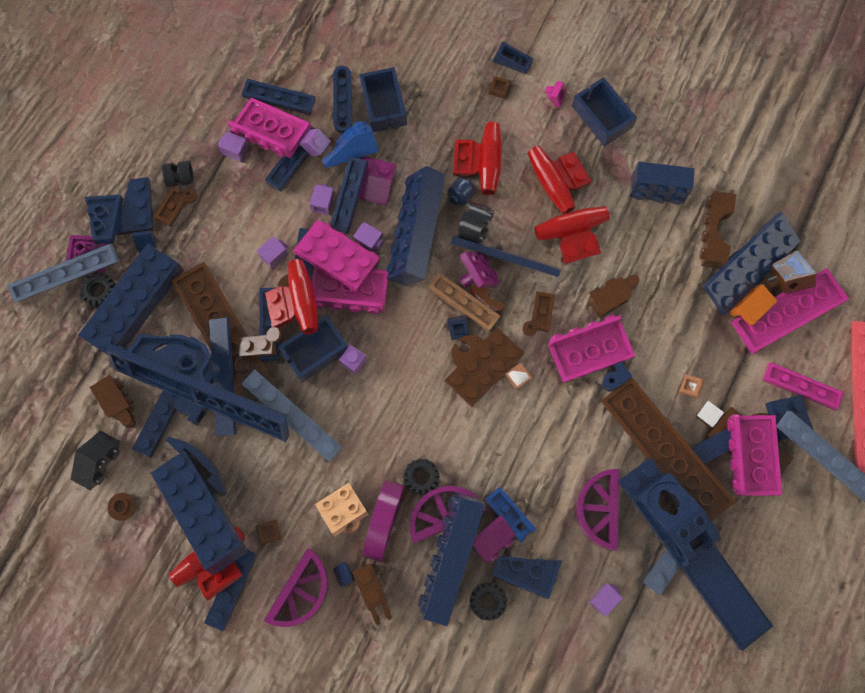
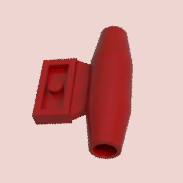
M486 123L481 144L474 140H455L453 176L472 177V175L479 173L481 193L484 195L496 194L501 174L503 145L499 123Z
M540 146L533 147L527 154L534 173L543 189L562 214L572 212L576 206L570 190L575 191L590 185L592 180L574 151L560 156L554 163Z
M606 206L584 208L553 217L535 226L534 231L538 241L561 238L559 248L564 264L601 254L596 235L590 229L609 221L610 215Z
M291 260L288 262L289 287L279 286L265 293L272 327L280 328L291 323L296 317L303 334H313L318 331V312L312 282L303 260Z
M235 526V530L241 540L244 541L246 539L245 535L238 526ZM194 551L186 556L168 574L176 587H180L198 578L197 584L207 600H210L243 576L235 561L213 576L203 568Z

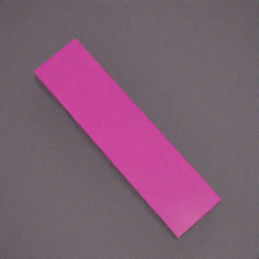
M772 362L768 363L762 379L764 382L793 394L801 395L805 399L835 411L838 410L844 393Z

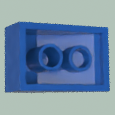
M363 121L354 123L352 127H349L335 141L334 149L322 158L325 168L347 162L350 156L360 158L378 152L373 130L368 123Z

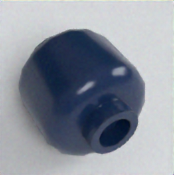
M461 178L456 179L447 190L449 201L453 205H466L474 195V186L471 181Z

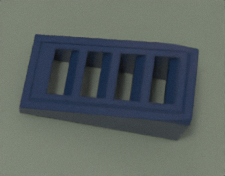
M502 41L492 61L526 74L533 58ZM522 60L526 61L524 66L521 65Z

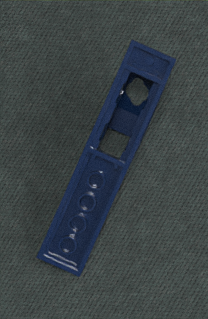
M139 334L128 350L122 346H114L112 344H109L106 348L115 371L283 442H287L290 437L285 414L213 385L212 363L209 350L206 345L194 337L189 338L185 335L152 336V334ZM163 345H166L165 347H163V348H161V349H159V350H156L157 348H159V347H161V346H163Z
M650 457L618 480V483L740 651L746 649L773 627L772 623L719 552L716 544L721 540V536L702 507L670 473L663 474ZM661 491L666 493L676 506L674 507L678 512L676 515H671L660 508L658 500ZM697 538L700 543L692 548L689 542Z

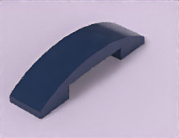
M171 437L166 439L178 453L184 450L186 452L189 451L212 474L206 481L221 495L225 496L227 494V489L219 470L205 454L179 439Z

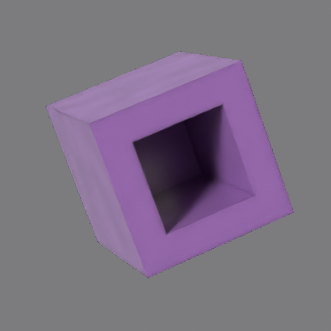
M312 129L306 133L299 145L311 156H318L323 153L331 141L319 129Z
M227 131L218 143L222 155L239 162L243 161L249 149L245 138Z
M315 184L310 201L312 212L330 215L335 197L334 189L331 186Z
M365 222L361 224L353 236L354 241L359 242L368 251L375 252L384 243L382 232Z
M274 236L257 250L259 257L271 269H274L288 256L287 245L281 239L277 240Z
M349 345L339 359L342 367L357 376L367 362V357L355 347Z
M605 583L588 602L601 615L608 616L623 598L619 595L621 591L614 584L611 583L609 585Z

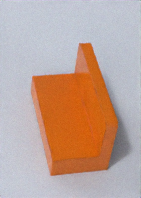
M761 284L755 286L729 313L733 317L740 315L749 326H752L777 300Z

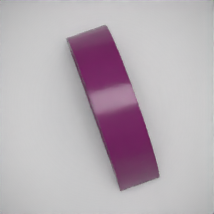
M619 469L605 470L589 479L581 488L575 506L577 523L585 537L594 545L609 551L618 550ZM608 477L607 493L596 482L597 480ZM590 486L607 502V506L583 504ZM583 511L607 512V515L590 530L585 521ZM607 524V534L605 542L598 538L595 534H597Z
M385 480L367 532L363 549L364 558L383 562L405 485Z
M455 486L440 487L428 492L416 504L411 515L410 535L413 544L444 531L442 520L419 512L427 501L434 497L444 520L445 515H448L441 500V494H455L457 491L473 497L477 496L464 488ZM417 518L435 524L415 533Z
M307 548L263 620L264 622L278 627L295 626L308 621L321 609L327 597L329 579L324 563L315 552ZM313 560L320 573L303 577ZM321 579V591L318 599L297 587V585ZM293 592L314 604V607L301 618H298ZM288 601L292 621L277 620Z

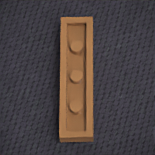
M440 272L428 286L430 291L488 332L500 319L499 314Z

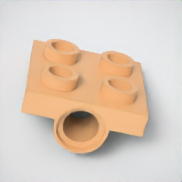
M349 483L315 504L334 537L343 531L346 533L354 532L359 528L360 520L369 515Z

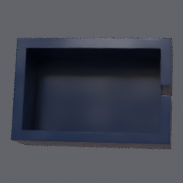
M395 67L359 74L367 114L373 132L388 130V126H391V129L407 126V115Z
M604 77L592 84L590 89L587 87L575 95L572 107L604 147L632 129L637 119L635 114Z
M638 161L631 176L629 197H633L636 200L650 199L654 202L666 201L675 205L684 204L693 190L695 168Z
M325 315L318 320L317 332L303 334L301 331L279 345L278 348L301 383H303L339 359L348 348V345L328 316Z

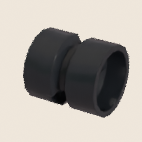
M189 160L180 161L177 165L174 162L163 163L162 173L166 187L178 186L179 183L182 185L194 184L193 169Z

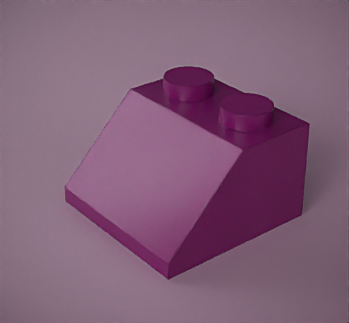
M367 156L360 157V159L368 161L369 164L359 199L387 206L397 176V164Z
M500 515L474 539L472 549L484 563L488 560L492 563L500 555L498 551L502 547L507 549L515 542L512 538L516 534Z

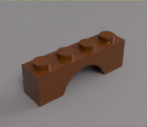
M713 191L711 196L706 199L705 207L708 208V211L703 220L706 228L701 237V242H704L699 254V259H702L701 266L721 269L729 261L730 245L720 238L717 226L718 222L730 218L734 213L736 194Z

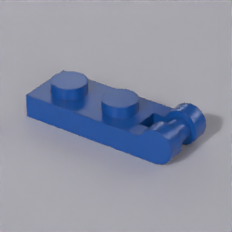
M501 487L497 488L485 499L497 516L501 515L505 519L520 543L526 540L525 537L529 533L532 534L536 531L533 524ZM522 522L525 527L519 531L516 526Z

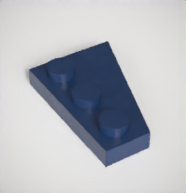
M148 177L130 179L120 212L116 235L154 231L151 185Z
M122 196L85 197L93 241L95 244L114 243L123 202Z
M499 556L491 577L548 600L562 560L553 561Z

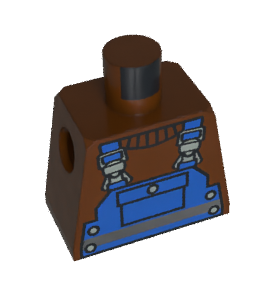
M795 251L772 265L771 276L765 278V283L769 289L779 286L783 293L788 294L815 287L816 272L800 253Z

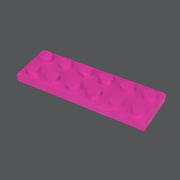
M826 268L816 274L815 287L777 295L775 297L777 302L754 325L749 326L741 316L734 319L731 324L750 353L753 354L846 302L849 298L829 269Z

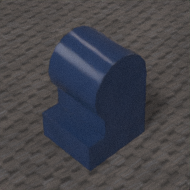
M621 361L612 368L614 373H607L602 379L601 383L605 391H614L632 377Z
M178 398L175 402L176 410L182 415L189 416L187 420L196 426L199 425L208 409L182 398Z

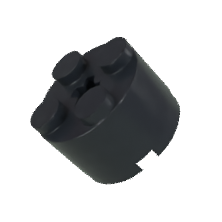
M469 201L467 204L469 207L468 212L464 211L457 236L476 243H483L489 231V228H486V226L492 221L495 211H492L490 207Z

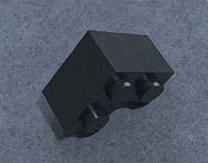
M100 430L75 451L70 480L90 491L96 485H100L105 479L104 471L107 464L112 460L114 461L120 454V441Z

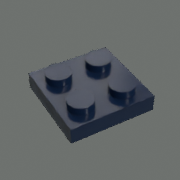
M801 395L765 404L768 414L776 415V426L787 411H792L813 429ZM777 428L778 441L789 439Z

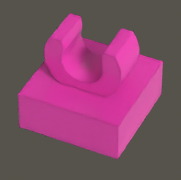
M557 81L554 87L547 86L545 93L548 94L547 99L552 100L555 107L561 108L567 91L564 82Z

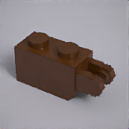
M630 275L625 279L622 276L617 279L612 278L605 283L606 286L603 288L597 287L589 293L590 296L587 302L599 319L628 302L629 298H631L632 290L636 288L640 281L639 276Z
M108 375L90 386L92 393L107 417L119 420L127 428H134L136 421L131 413L134 411L131 405L134 402L128 393L125 394L122 390L124 385L119 378Z
M370 563L352 571L375 624H381L380 617L375 610L380 605L384 609L386 618L388 620L392 619L387 605L388 600L373 564Z

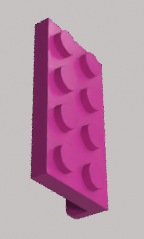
M254 98L248 101L235 122L229 120L227 123L232 134L244 137L252 144L255 142L265 150L270 149L280 157L285 156L290 159L299 147L300 141L311 129L309 122Z
M319 220L314 223L294 248V254L355 292L358 291L373 269L377 268L380 264V258L375 252L366 250L359 242H353L344 233L335 231L328 223H322Z
M314 266L311 282L317 308L321 309L323 306L330 307L332 310H342L344 308L352 312L364 310L371 314L384 312L388 272L373 269L358 291L355 292Z
M610 315L604 318L602 322L593 321L583 329L577 327L571 329L566 335L557 334L551 337L548 347L563 383L635 357L621 323V315L616 317L615 315Z
M734 414L730 416L727 427L728 431H731L729 449L732 451L733 459L730 461L731 471H734L732 490L735 491V496H781L782 485L776 415L739 416Z

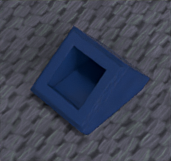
M151 231L132 234L138 252L141 253L148 243L156 248V238Z
M465 315L447 318L451 340L470 335Z
M346 562L333 569L341 587L354 582V577Z

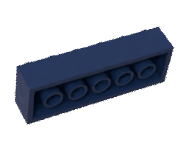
M426 166L409 175L405 181L406 190L401 200L403 203L402 209L398 215L399 223L394 233L395 242L391 248V261L387 267V279L405 286L422 281L426 276L446 174Z
M148 243L78 336L106 355H108L106 348L109 344L126 348L173 285L171 280L178 277L184 269L177 261Z
M185 450L151 472L153 479L207 572L214 576L249 552L195 460Z
M457 491L455 496L450 498L448 507L451 509L449 515H445L443 520V535H439L436 543L438 551L436 555L433 554L430 562L432 570L430 575H426L424 581L426 589L418 600V606H420V612L424 620L448 626L485 504L479 498Z

